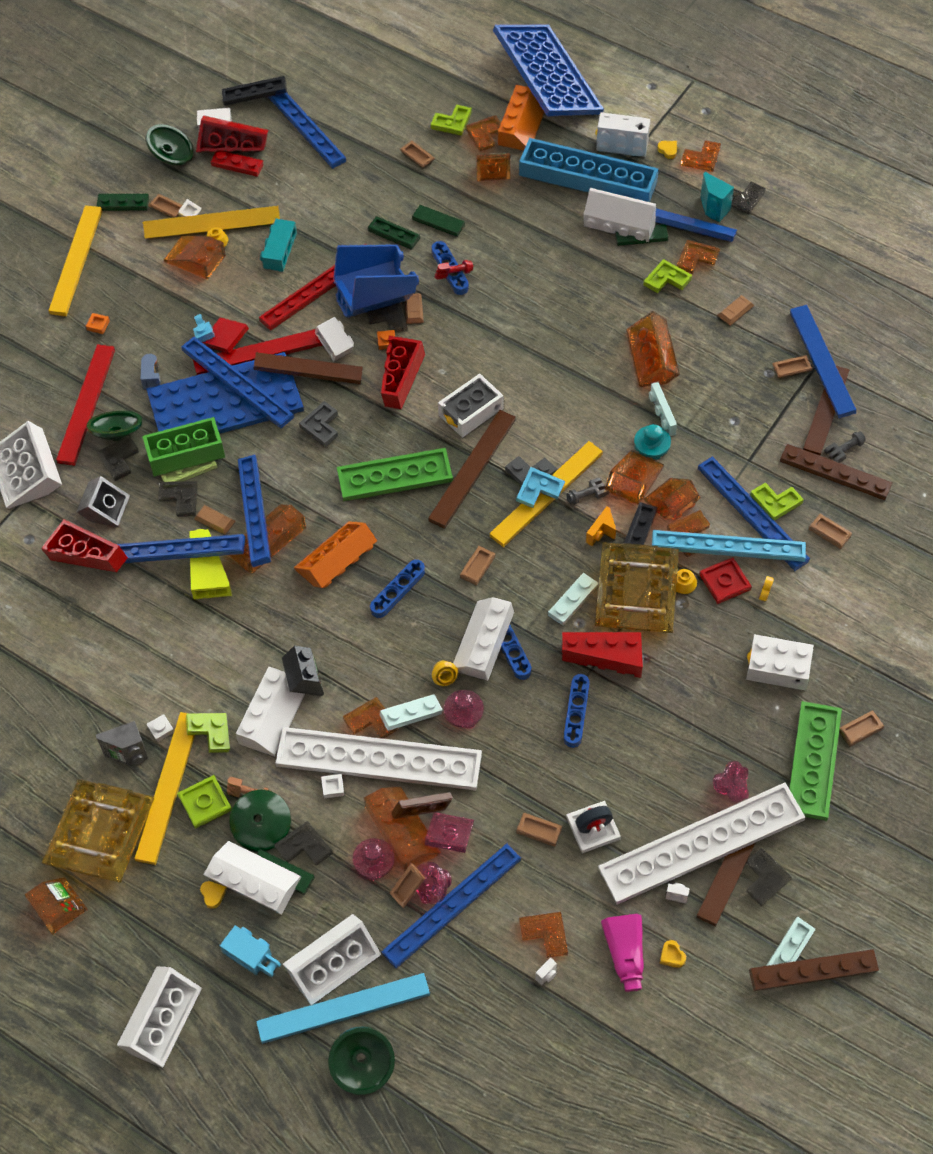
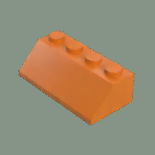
M515 86L498 130L499 146L524 151L529 138L535 139L545 112L529 87Z
M348 521L297 564L294 569L314 587L325 588L332 583L331 580L334 577L343 574L347 566L357 562L361 554L370 551L373 548V544L377 542V539L366 523Z

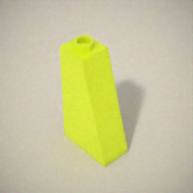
M208 529L189 531L190 538L211 537ZM219 556L190 558L193 599L232 596L230 584Z

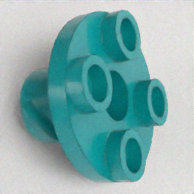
M655 424L639 429L634 438L635 450L641 455L654 460L660 459L661 456L665 455L671 446L669 433Z

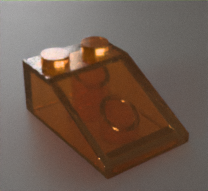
M181 236L164 258V262L209 279L226 256L224 244L222 241L209 236Z
M631 450L610 470L605 490L615 496L627 499L630 503L639 504L647 495L662 471L664 464Z

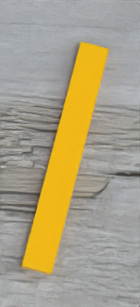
M85 205L49 308V314L67 316L102 214L101 207Z
M279 206L143 221L145 239L208 232L212 228L227 230L274 224L275 219H280Z
M590 441L552 475L565 481L561 493L603 455V451ZM540 493L533 508L520 504L490 532V537L504 548L555 498Z
M180 712L137 849L136 862L152 865L157 863L195 735H187L185 718L187 713Z

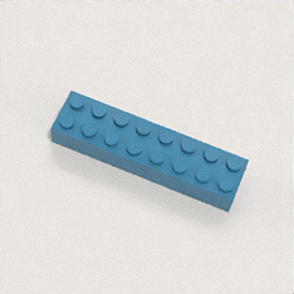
M529 138L519 161V176L585 192H589L590 188L646 202H650L659 169Z

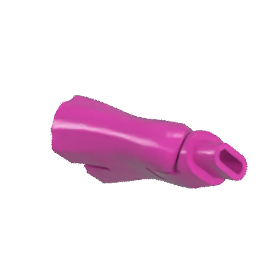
M630 914L603 919L601 921L603 932L611 952L616 973L621 978L620 982L624 983L625 992L642 990L641 981L643 980L644 968L642 915Z

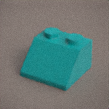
M707 172L703 174L700 196L704 213L710 219L720 223L731 210L734 187Z

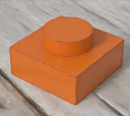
M92 313L86 324L87 331L104 334L110 322L109 317Z
M395 330L377 332L379 350L387 349L389 344L388 337L389 335L395 336Z

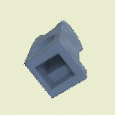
M146 354L141 359V383L143 389L161 385L159 373H157L159 371L158 361L153 354Z

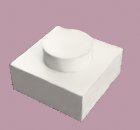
M187 199L179 210L178 215L181 217L198 215L202 208Z
M164 714L147 723L148 729L157 742L174 733L173 727Z
M342 774L321 777L324 798L344 796Z
M679 883L668 884L666 899L686 904L690 888H686L683 884Z
M550 958L536 972L535 980L541 985L546 981L550 982L557 974V963Z

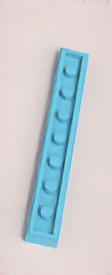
M653 530L652 550L805 562L806 542Z
M422 973L256 1022L261 1042L264 1044L429 996L430 992L425 974Z

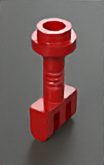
M463 260L460 265L450 266L448 262L439 264L434 277L437 280L445 279L449 273L460 271L468 274L473 271V263Z

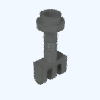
M854 432L852 439L839 447L834 442L826 447L824 452L826 454L830 453L829 457L831 459L835 458L833 461L840 463L846 459L845 451L856 444L858 446L863 445L866 438L862 432Z
M596 478L589 481V488L578 492L574 489L569 490L566 497L570 504H577L580 498L594 494L598 499L608 495L609 491L605 489L606 486L602 483L601 478Z

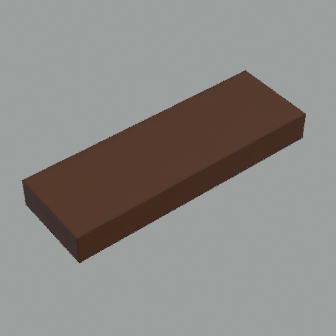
M448 792L398 801L391 814L394 819L445 811L453 797Z

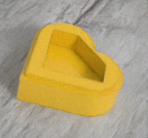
M660 141L657 147L658 152L664 154L667 159L675 158L677 155V141Z
M766 577L759 600L767 601L774 581L772 577Z
M212 881L204 882L201 885L200 891L206 906L211 909L217 908L221 904L227 888Z
M666 941L663 946L660 964L675 968L682 967L686 962L685 953L680 950L679 944L676 941Z

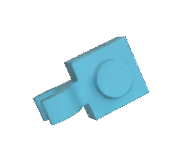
M201 314L195 316L194 319L197 323V327L193 328L195 337L201 342L215 337L210 322L205 323Z

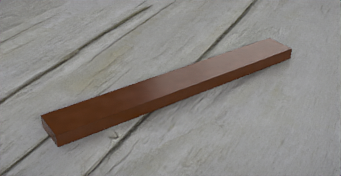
M502 410L498 411L429 516V522L444 529L447 527L516 421L515 416Z

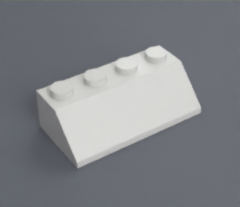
M590 188L584 211V226L614 234L617 231L622 236L632 235L637 240L642 241L646 239V242H649L655 227L656 204Z
M494 597L477 601L453 662L458 669V673L489 680L514 614L511 602Z
M268 667L236 732L238 744L274 757L278 752L283 727H290L305 695L303 693L290 692L284 671Z
M230 841L213 856L204 873L209 879L281 915L301 879V876Z
M352 914L284 962L283 965L310 1005H313L378 958L381 953L363 922Z
M156 967L117 1046L135 1057L163 1067L202 988L171 967Z

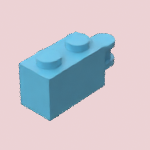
M235 925L220 944L222 953L255 975L262 971L266 975L273 977L274 970L277 967L279 968L281 963L271 957L270 945L261 938L257 940L252 937L253 934L245 927L240 929ZM267 961L270 962L267 967L264 966Z

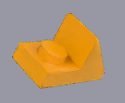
M606 506L586 533V543L591 546L596 541H600L603 534L612 539L616 538V527L608 506Z

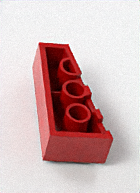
M203 115L200 122L196 152L264 151L269 130Z
M389 335L381 395L385 407L401 410L425 357V351L422 341Z
M64 519L41 548L51 561L116 573L128 558L119 545Z
M562 632V661L584 666H597L598 669L605 670L606 668L615 670L620 674L625 675V673L633 674L634 677L641 678L643 669L641 632Z

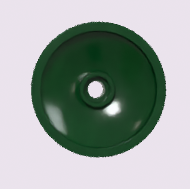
M158 124L152 126L147 131L145 137L146 145L150 152L160 161L170 165H184L192 158L194 152L193 145L189 138L179 129L170 125Z
M131 411L106 412L90 419L87 423V430L95 437L119 441L135 433L141 427L142 417Z
M253 790L241 796L234 804L230 813V830L235 840L244 848L256 852L260 849L269 851L280 845L287 837L291 827V812L287 803L278 794L269 790ZM257 815L261 816L260 822H255Z
M355 1027L343 1032L334 1041L329 1052L328 1065L333 1080L340 1088L352 1094H369L377 1091L388 1082L394 1070L395 1055L391 1043L381 1032L370 1027ZM364 1054L365 1058L358 1060L357 1055Z

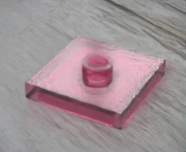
M434 812L425 839V845L466 853L474 820Z

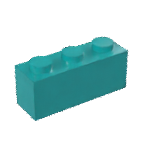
M275 219L274 224L270 226L269 238L265 240V249L261 251L260 261L263 263V269L283 272L297 235L296 222Z

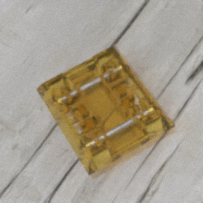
M602 542L595 626L673 633L679 549ZM613 565H615L613 581H607L608 570L609 574H613ZM668 575V586H662V579H667ZM607 586H613V590H612V602H611V604H610L611 595H607V604H606V587H607ZM662 590L667 591V600H662L660 609Z
M77 778L41 863L121 883L154 801V796ZM69 829L72 834V837H68Z

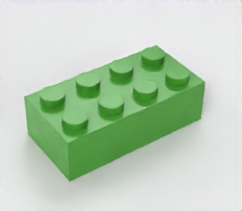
M214 417L142 436L153 476L225 458L222 441Z

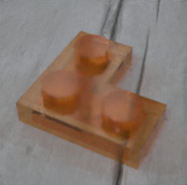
M494 115L466 125V131L480 152L495 147V141L491 134L498 132L501 122Z
M705 140L701 152L685 149L681 166L714 172L721 143Z
M687 240L677 267L693 274L698 261L715 266L720 248Z
M701 510L668 524L667 529L673 532L699 533L708 529L710 523ZM683 552L686 557H689V556L695 554V553Z
M377 697L343 716L344 722L353 735L370 725L381 739L398 730V728L387 731L380 717V711L384 710L385 707Z
M561 912L519 918L522 941L544 938L547 958L568 955Z

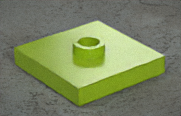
M214 775L177 793L195 829L232 810Z

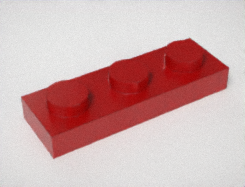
M225 151L215 152L211 160V166L256 177H258L264 165L263 160Z

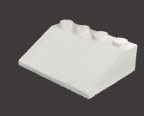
M27 421L0 441V491L6 508L10 509L49 495L62 485L42 428Z

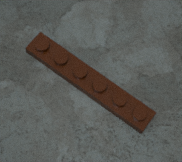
M789 444L786 445L780 458V462L884 501L893 483Z
M874 949L749 969L754 992L879 971Z

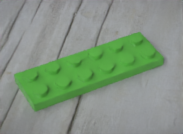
M446 448L337 467L343 501L453 481Z
M802 701L789 789L805 817L827 821L842 708Z

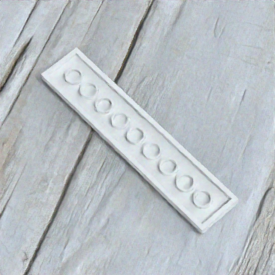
M283 727L275 764L276 767L476 791L482 750Z
M783 783L598 866L599 871L618 905L805 820V816L787 784Z

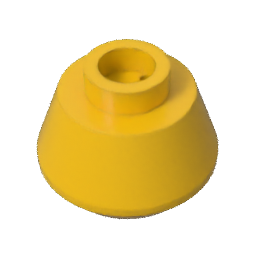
M212 228L207 233L205 244L212 250H221L228 244V236L222 229Z
M681 569L672 576L671 586L680 594H689L696 589L697 579L690 570Z
M442 660L433 667L432 679L439 686L451 685L458 677V669L451 662Z

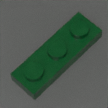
M98 194L96 207H101L102 211H148L149 194Z

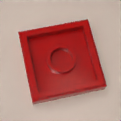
M220 317L212 327L215 337L202 343L208 348L230 353L248 331V325Z
M734 557L699 571L701 579L717 604L752 589L751 584Z

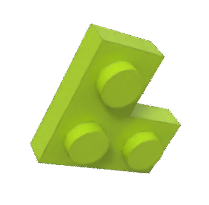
M456 105L451 116L435 113L431 122V129L462 136L472 114V108Z
M663 259L644 280L643 285L656 293H659L667 282L683 290L692 280V275Z
M766 482L750 492V496L774 521L800 506L804 501L793 487L776 495Z
M226 713L186 714L187 735H207L209 753L229 752L230 743Z

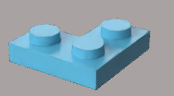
M530 467L516 501L533 508L540 493L558 500L565 481Z

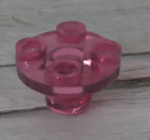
M459 690L452 693L444 704L446 720L454 726L461 728L474 727L484 713L482 699L476 693L469 690Z
M738 761L728 762L723 773L715 774L713 778L715 791L728 795L733 802H741L749 797L746 781L748 778L747 767H742Z
M377 838L361 842L353 853V864L356 871L361 876L373 881L387 875L395 862L392 847L384 840Z
M424 862L417 867L426 877L417 889V893L423 904H436L445 898L447 888L452 883V877L446 869H441L436 863Z

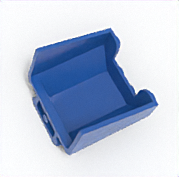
M398 245L337 246L334 268V283H336L338 288L336 301L345 317L355 316L406 301L415 293L416 286L419 284V277L414 271H411L409 275L403 274L400 269V264L403 261V252L400 251Z

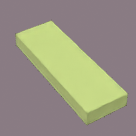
M214 460L160 476L165 487L168 488L218 467Z

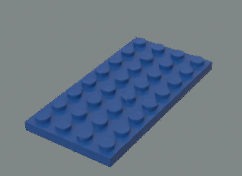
M494 25L493 32L547 116L596 115L601 112L603 113L604 108L549 25Z
M285 352L275 354L280 356H286ZM255 360L233 366L291 413L295 414L304 411L293 375L253 370ZM210 372L146 389L158 431L212 417L215 419L219 434L269 421L267 417Z

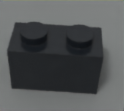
M293 646L282 657L290 692L323 696L324 691L311 648Z

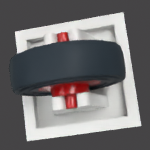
M605 801L566 814L568 823L582 853L621 839L612 813Z

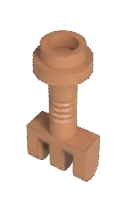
M234 777L228 778L227 794L238 798L241 793L246 794L258 789L242 785L243 780Z

